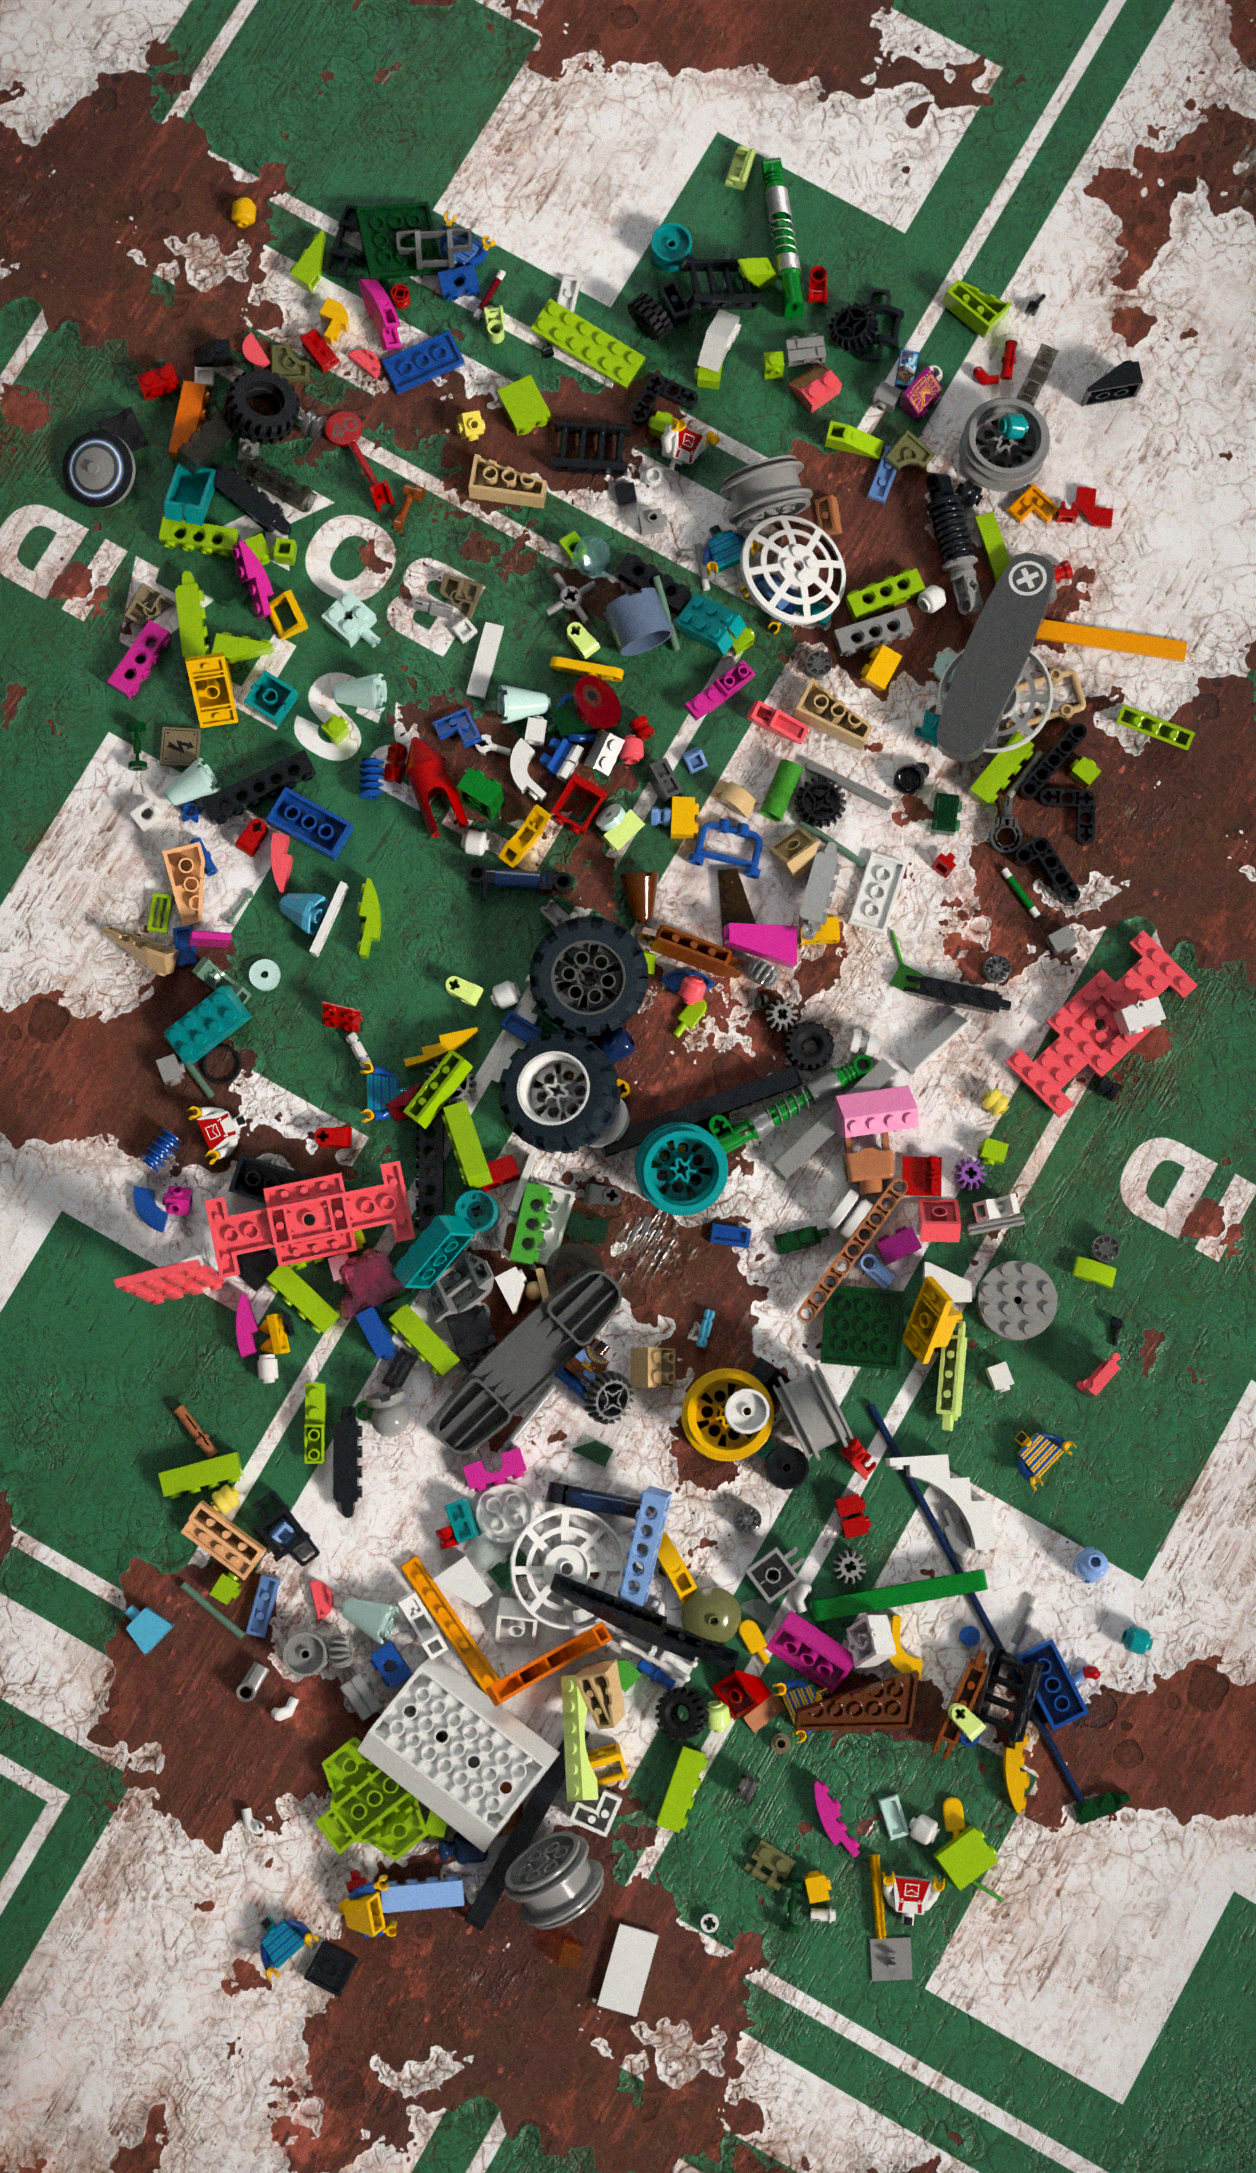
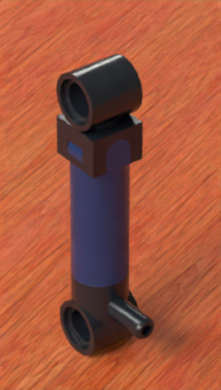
M478 863L470 865L466 871L469 883L473 886H481L480 900L482 901L488 899L489 886L539 890L540 893L550 894L553 893L554 888L558 894L562 895L569 893L573 886L572 877L567 872H559L554 876V871L520 870L482 866ZM474 871L482 873L478 879L471 877ZM561 879L568 881V885L565 887H560L557 883Z
M550 1481L546 1496L547 1502L635 1519L636 1512L641 1507L639 1499ZM649 1506V1510L655 1513V1509Z

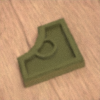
M290 344L271 345L272 373H279V376L281 378L285 377L288 383L310 382L309 361H302L295 357L291 351Z
M906 430L883 459L896 471L907 465L916 466L922 470L935 454L909 430Z

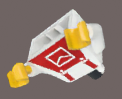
M673 418L671 420L672 425H666L665 432L661 436L662 455L671 459L669 470L680 473L682 463L692 465L694 460L709 447V443L716 445L719 443L720 438L713 431H708L706 434L707 439H704V436L685 429L686 423L683 419Z
M192 1106L186 1110L194 1113L193 1116L188 1117L189 1120L197 1118L210 1149L205 1158L207 1156L213 1158L209 1162L210 1165L214 1164L217 1159L224 1158L233 1152L240 1139L237 1129L247 1125L243 1114L232 1119L230 1113L222 1108H197Z
M885 1871L882 1872L883 1894L888 1904L896 1912H902L901 1924L913 1925L914 1914L924 1915L925 1911L932 1907L938 1899L940 1892L945 1888V1879L943 1878V1881L939 1883L937 1882V1876L933 1877L932 1885L930 1879L894 1875V1871H892L891 1876H886Z

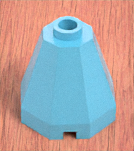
M288 893L281 898L279 907L280 911L304 932L314 936L318 932L322 924L321 921L324 919L329 908V900L320 894Z

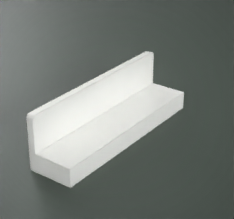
M956 1009L906 1054L900 1062L914 1075L965 1029L972 1020H967Z

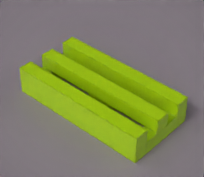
M153 893L147 927L148 932L168 933L173 895ZM161 898L156 927H153L157 899ZM165 899H168L164 925L161 928Z

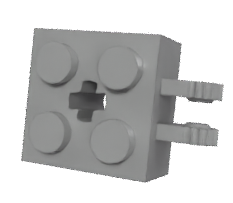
M774 1547L744 1570L768 1604L801 1580L794 1569L804 1563L806 1559L804 1557L799 1558L792 1565L787 1561L789 1557L797 1553V1547L792 1548L785 1555H782L779 1549ZM770 1570L773 1572L777 1571V1575H775L777 1578L775 1580L767 1578Z

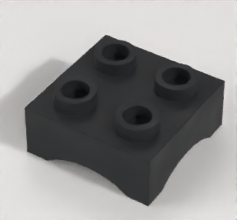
M131 407L126 408L113 417L97 422L100 431L109 432L121 438L129 446L131 452L149 445Z
M484 1305L462 1314L446 1317L459 1358L497 1345Z

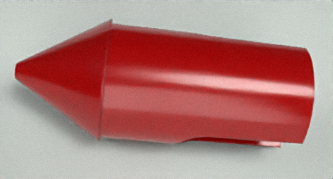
M413 737L411 739L405 775L408 777L431 838L440 837L429 805L430 799L435 795L440 794L447 797L460 829H462L469 822L453 781L445 771V758L418 737Z

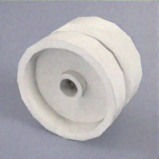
M852 1189L849 1190L844 1198L840 1199L832 1210L833 1214L825 1223L832 1229H836L844 1221L845 1224L841 1228L840 1234L847 1240L873 1206V1204L864 1199L855 1207L854 1204L858 1200L859 1194Z
M742 1389L735 1392L727 1400L724 1407V1417L727 1424L734 1431L741 1434H751L759 1431L767 1423L769 1405L766 1398L760 1392L753 1389ZM744 1408H750V1415L743 1413Z

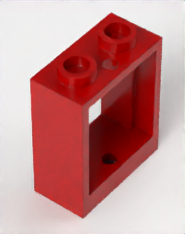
M574 773L551 810L552 820L559 825L565 824L576 835H579V833L585 835L607 799V792ZM574 787L598 800L583 826L559 813Z

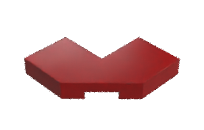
M1078 486L1075 501L1077 510L1085 516L1092 527L1111 529L1113 509L1095 507L1097 489Z

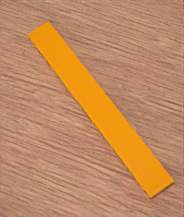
M1045 619L1039 627L1036 639L1181 662L1185 660L1187 642Z
M416 1555L400 1566V1568L484 1693L488 1695L485 1689L500 1680L499 1676Z

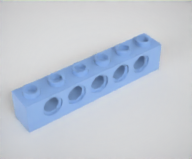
M651 1485L645 1491L642 1490L639 1502H641V1507L635 1515L637 1525L632 1530L630 1539L633 1542L626 1554V1558H629L628 1564L623 1568L622 1576L624 1581L618 1589L620 1599L640 1607H644L648 1600L673 1493ZM649 1506L653 1507L656 1513H652L649 1510ZM644 1525H648L651 1528V1532L647 1531ZM640 1543L644 1544L647 1550L642 1549ZM636 1562L641 1563L642 1566H643V1569L639 1568V1567L636 1565ZM632 1580L636 1581L639 1587L634 1586Z

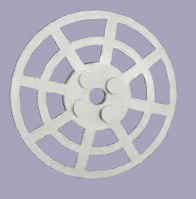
M791 515L774 516L754 527L743 543L740 556L743 581L754 601L769 615L785 623L807 625L824 619L839 605L846 586L844 562L832 539L814 523ZM779 520L784 529L774 533L768 539L757 534L767 524ZM788 520L808 526L814 530L813 535L802 530L791 529ZM794 534L809 539L806 546L797 544ZM786 535L789 545L781 548L774 543V540ZM820 537L831 547L837 561L831 560L825 547L818 541ZM754 540L762 544L763 547L760 554V566L750 568L749 551ZM815 545L821 550L825 560H817L812 552ZM769 549L777 553L775 564L767 565ZM794 563L799 564L800 571L795 569ZM819 568H828L826 583L818 577ZM833 568H839L841 574V587L838 596L830 589L833 581ZM769 572L777 573L779 579L783 582L780 587L774 583ZM763 574L767 585L775 593L769 602L757 589L752 575ZM815 583L822 591L813 597H809L808 587ZM789 587L800 590L801 598L793 597L785 592ZM827 595L833 602L832 605L825 611L811 616L810 604L819 601ZM781 598L790 603L802 605L803 616L787 614L775 606Z
M964 649L950 661L941 677L938 688L940 715L943 710L944 700H946L948 692H945L947 681L954 668L958 665ZM1032 650L1029 654L1031 659L1024 666L1017 682L1018 684L1025 678L1031 694L1019 695L1018 688L1015 686L1003 710L1002 720L1009 717L1016 725L1003 731H998V725L989 742V747H985L983 752L1001 753L1014 750L1033 739L1048 720L1053 704V684L1046 665ZM1036 665H1038L1045 677L1048 690L1046 694H1036L1034 681L1029 674ZM1047 701L1043 718L1038 726L1032 730L1026 723L1033 714L1036 702ZM1030 702L1027 713L1021 719L1015 713L1018 704ZM1019 729L1027 735L1026 738L1013 745L997 748L998 737L1010 735Z
M566 1507L554 1509L534 1518L519 1534L510 1558L511 1584L520 1604L537 1621L557 1629L573 1630L585 1628L602 1619L593 1616L588 1620L574 1623L573 1611L582 1608L572 1605V1602L563 1598V1605L555 1604L546 1599L552 1592L550 1586L554 1574L557 1573L588 1585L586 1583L590 1572H600L599 1582L595 1589L602 1591L607 1572L619 1571V1579L613 1596L620 1598L618 1589L624 1581L622 1572L624 1566L627 1565L626 1554L616 1532L601 1517L579 1508ZM569 1514L587 1518L599 1527L591 1535L581 1529L569 1527ZM561 1515V1527L551 1529L540 1537L532 1529L537 1523L546 1518ZM561 1533V1545L551 1550L544 1540L552 1535ZM569 1533L579 1535L586 1539V1541L580 1547L570 1545ZM604 1533L611 1539L619 1563L606 1562L604 1552L597 1542ZM527 1535L534 1544L528 1553L526 1566H515L518 1548L523 1538ZM591 1546L595 1549L600 1564H590L585 1553ZM537 1548L546 1555L542 1566H532ZM564 1563L571 1566V1572L568 1575L562 1572ZM526 1574L529 1587L536 1596L530 1606L525 1602L519 1591L515 1575ZM532 1574H543L547 1585L541 1592L538 1591ZM542 1603L551 1609L564 1611L566 1624L550 1621L535 1611Z

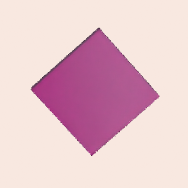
M192 931L188 938V945L227 948L231 941V934L225 932Z

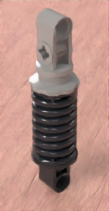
M930 473L926 479V486L931 502L926 507L933 522L932 527L936 536V542L938 543V549L940 550L942 569L945 572H950V581L953 584L959 612L963 615H980L984 604L976 579V570L973 569V565L978 562V559L973 551L974 547L970 546L972 540L966 525L967 521L964 518L962 497L954 495L951 477L948 474Z

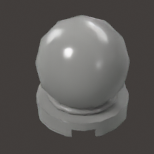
M403 1388L389 1389L390 1393L380 1395V1392H375L366 1397L367 1407L373 1408L371 1424L375 1431L382 1436L389 1438L399 1436L409 1425L410 1412L407 1406L401 1402L406 1397Z

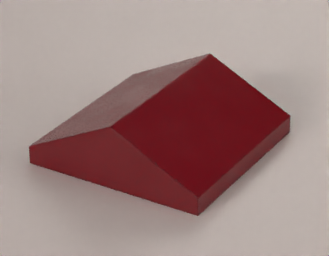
M419 1083L386 1104L396 1122L411 1119L403 1111L421 1089Z

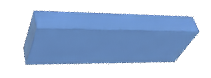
M887 445L867 495L868 499L881 504H885L897 472L883 459L892 448Z
M261 1574L246 1634L266 1638L281 1581L280 1578Z

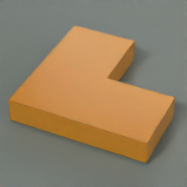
M1032 484L1006 511L1019 524L1032 511L1047 524L1057 514L1059 507L1038 487Z

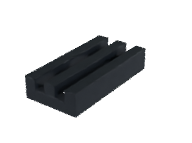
M401 1348L381 1383L390 1388H402L418 1357ZM402 1354L406 1355L390 1383L387 1382ZM411 1358L412 1361L398 1386H394L408 1359Z

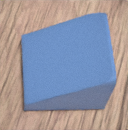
M698 746L681 754L690 774L708 766L703 752Z
M282 1517L268 1530L270 1536L283 1548H286L297 1536L294 1529Z

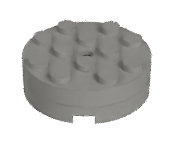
M1009 1261L990 1270L979 1283L975 1297L976 1311L982 1324L995 1336L1009 1341H1022L1040 1334L1050 1325L1057 1310V1292L1051 1278L1040 1267L1026 1261ZM1014 1298H1018V1304L1014 1302Z

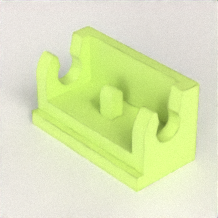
M738 146L725 186L742 191L745 190L755 160L756 149Z
M630 809L625 813L623 820L615 828L606 831L601 838L614 851H618L645 823Z

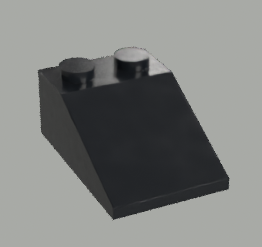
M1124 361L1088 387L1081 401V406L1136 397L1143 384L1139 361Z

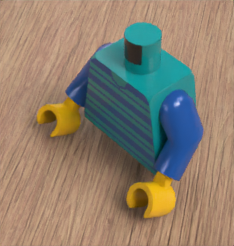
M719 525L711 527L709 532L712 538L707 541V546L704 548L703 563L708 575H711V571L718 574L739 564L742 546L746 539L732 530L722 533ZM755 541L752 542L749 551L752 557L755 556V550L761 552L759 543Z
M362 1062L361 1064L366 1066V1070H360V1073L367 1074V1109L360 1112V1114H366L367 1118L363 1119L362 1122L385 1120L391 1116L386 1104L410 1088H400L399 1079L387 1069L372 1065L370 1062Z
M268 1915L260 1923L267 1932L261 1938L260 1944L261 1960L266 1971V1979L272 1982L271 1975L273 1973L279 1978L280 1973L275 1967L278 1969L304 1945L313 1948V1945H311L312 1938L316 1941L319 1940V1937L312 1934L304 1922L283 1918L276 1924Z

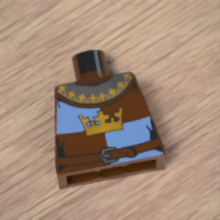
M602 1340L595 1349L586 1345L564 1367L587 1386H590L589 1379L595 1380V1374L601 1375L602 1371H605L609 1361L604 1358V1355L610 1347Z

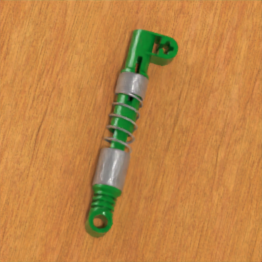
M781 157L762 159V175L766 186L764 197L770 222L769 226L774 229L771 231V236L774 237L772 244L775 245L773 251L777 254L775 264L783 290V318L803 317L804 302L799 278L801 276L799 256L797 255L798 250L795 247L796 240L794 239V225L791 222L792 213L788 190L783 182ZM789 223H791L792 225L791 229L788 228Z
M861 1054L845 1063L844 1066L841 1065L840 1068H831L806 1084L804 1083L806 1091L800 1086L803 1093L795 1096L793 1091H791L793 1097L791 1095L786 1098L782 1096L783 1099L777 1103L774 1101V1105L768 1108L765 1106V1110H757V1112L752 1113L749 1117L747 1116L744 1122L734 1128L731 1127L724 1116L715 1115L707 1124L708 1131L721 1144L725 1154H728L750 1140L759 1139L774 1130L776 1125H783V1121L791 1120L795 1114L800 1115V1107L809 1110V1102L817 1105L827 1098H831L832 1095H836L839 1091L841 1092L845 1089L848 1082L851 1083L852 1080H856V1077L859 1078L871 1070L873 1066L872 1059L865 1054ZM858 1060H863L866 1063L865 1070L858 1068ZM715 1121L722 1123L721 1130L726 1127L728 1129L726 1133L719 1137L716 1136V1133L720 1131L719 1128L715 1129L713 1127ZM750 1127L752 1128V1131L748 1132L747 1134L743 1136L740 1135V1133L745 1131L746 1129Z

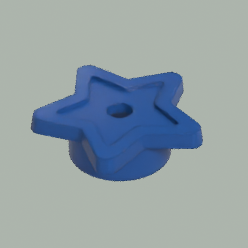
M194 800L179 806V809L183 812V822L188 820L196 823L199 822L198 815L204 811L203 807L196 806Z

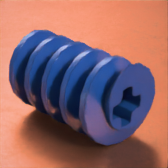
M377 758L361 759L363 762L360 763L362 768L360 775L362 777H360L359 782L362 784L359 786L361 790L359 797L366 800L380 799L378 795L383 794V791L379 790L378 787L384 786L383 783L378 782V780L384 778L383 775H379V772L384 771V768L379 767V765L384 764V761Z
M163 1128L161 1131L164 1136H156L159 1142H151L154 1148H146L149 1154H141L144 1159L142 1161L157 1173L159 1170L156 1166L163 1167L162 1159L168 1161L167 1153L173 1155L172 1147L178 1149L177 1141L182 1142L171 1132Z

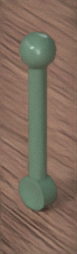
M251 890L246 891L245 898L233 914L226 919L228 924L234 922L235 916L246 901L253 897Z

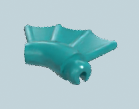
M926 709L922 727H915V737L930 741L935 748H938L936 733L941 715L933 714Z

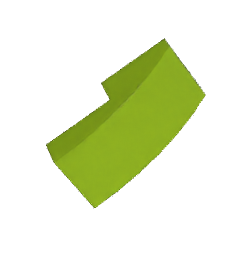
M1077 1256L1072 1275L1084 1281H1093L1104 1287L1111 1288L1113 1287L1117 1269Z

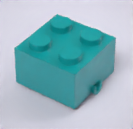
M264 670L257 682H253L251 685V691L243 702L247 709L278 728L299 698L296 689Z

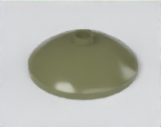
M704 1587L694 1592L686 1600L681 1614L682 1625L685 1631L715 1643L723 1644L737 1632L741 1622V1609L738 1601L729 1591L720 1587ZM712 1618H717L715 1623L710 1622Z

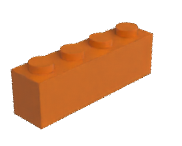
M183 381L168 451L172 459L194 462V457L198 456L199 445L197 443L198 439L202 438L203 427L201 425L207 415L205 406L210 401V392H208L206 384Z

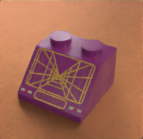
M928 366L903 392L899 408L915 422L920 417L924 418L929 412L928 408L931 404L935 405L941 398L942 387Z

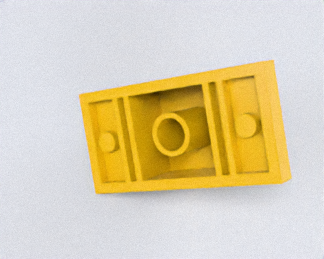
M224 652L185 658L200 728L238 723L235 694Z
M932 1276L925 1277L902 1337V1341L922 1364L929 1363L934 1348L948 1346L956 1323H961L963 1319L961 1311L953 1308V1299Z

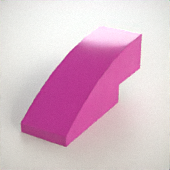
M243 1293L240 1295L237 1308L236 1335L240 1355L242 1358L259 1353L252 1335L259 1332V1328L248 1295Z

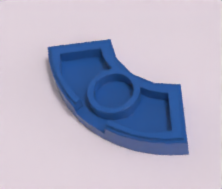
M690 970L673 971L660 978L672 994L679 991L683 978L689 977V975L703 978V982L706 984V991L715 985L706 975Z
M134 1186L133 1199L138 1215L149 1227L164 1233L169 1214L161 1211L156 1205L154 1199L155 1191Z

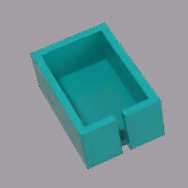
M178 463L164 501L165 519L179 522L186 520V523L203 526L215 490L213 483L216 477L215 469Z
M695 593L674 621L682 635L722 655H725L734 643L726 629L728 628L733 638L737 639L746 627L739 613L698 593Z

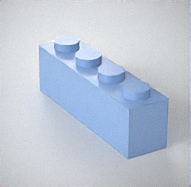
M448 1875L443 1880H438V1877H428L426 1881L418 1882V1879L405 1880L406 1883L400 1884L396 1880L386 1881L385 1884L390 1883L387 1890L381 1891L383 1913L464 1906L465 1904L463 1878H458V1875Z

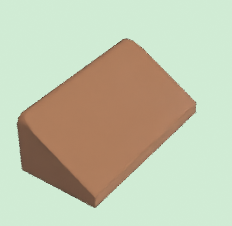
M828 495L814 500L818 527L828 536L841 534L842 527L837 498Z
M775 1692L759 1706L742 1716L754 1733L786 1709L778 1696L774 1695Z

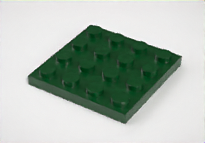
M428 202L355 208L369 280L437 275V272L443 271L442 267L423 268V270H417L416 255H400L397 253V232L420 229V231H434ZM415 237L401 239L400 246L416 248ZM436 238L421 239L422 260L440 259Z
M838 1285L825 1303L820 1363L899 1371L906 1292Z

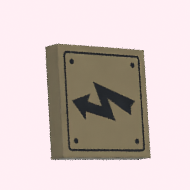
M162 727L160 766L189 767L196 759L200 758L202 730Z

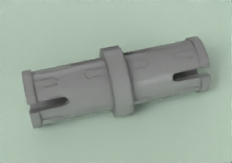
M419 598L415 599L414 610L429 613L430 616L437 615L451 619L453 607L437 604L436 601L429 602Z

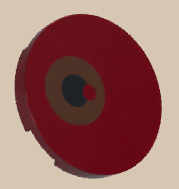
M593 675L584 676L576 681L572 688V698H574L578 709L576 712L579 717L594 729H610L616 725L621 716L619 699L611 686L603 679Z

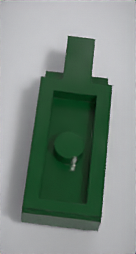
M809 1226L773 1237L778 1255L816 1246L821 1243L820 1238L828 1237L830 1234L828 1228L818 1230L817 1226Z
M1108 1791L1075 1803L1072 1806L1079 1824L1082 1825L1122 1809L1121 1804L1131 1800L1127 1792L1117 1795L1116 1791Z

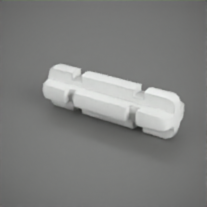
M355 1032L350 1033L346 1036V1040L352 1045L350 1047L357 1060H360L361 1068L366 1069V1066L361 1063L370 1062L372 1064L369 1057H366L368 1054L361 1041L358 1042L357 1034Z

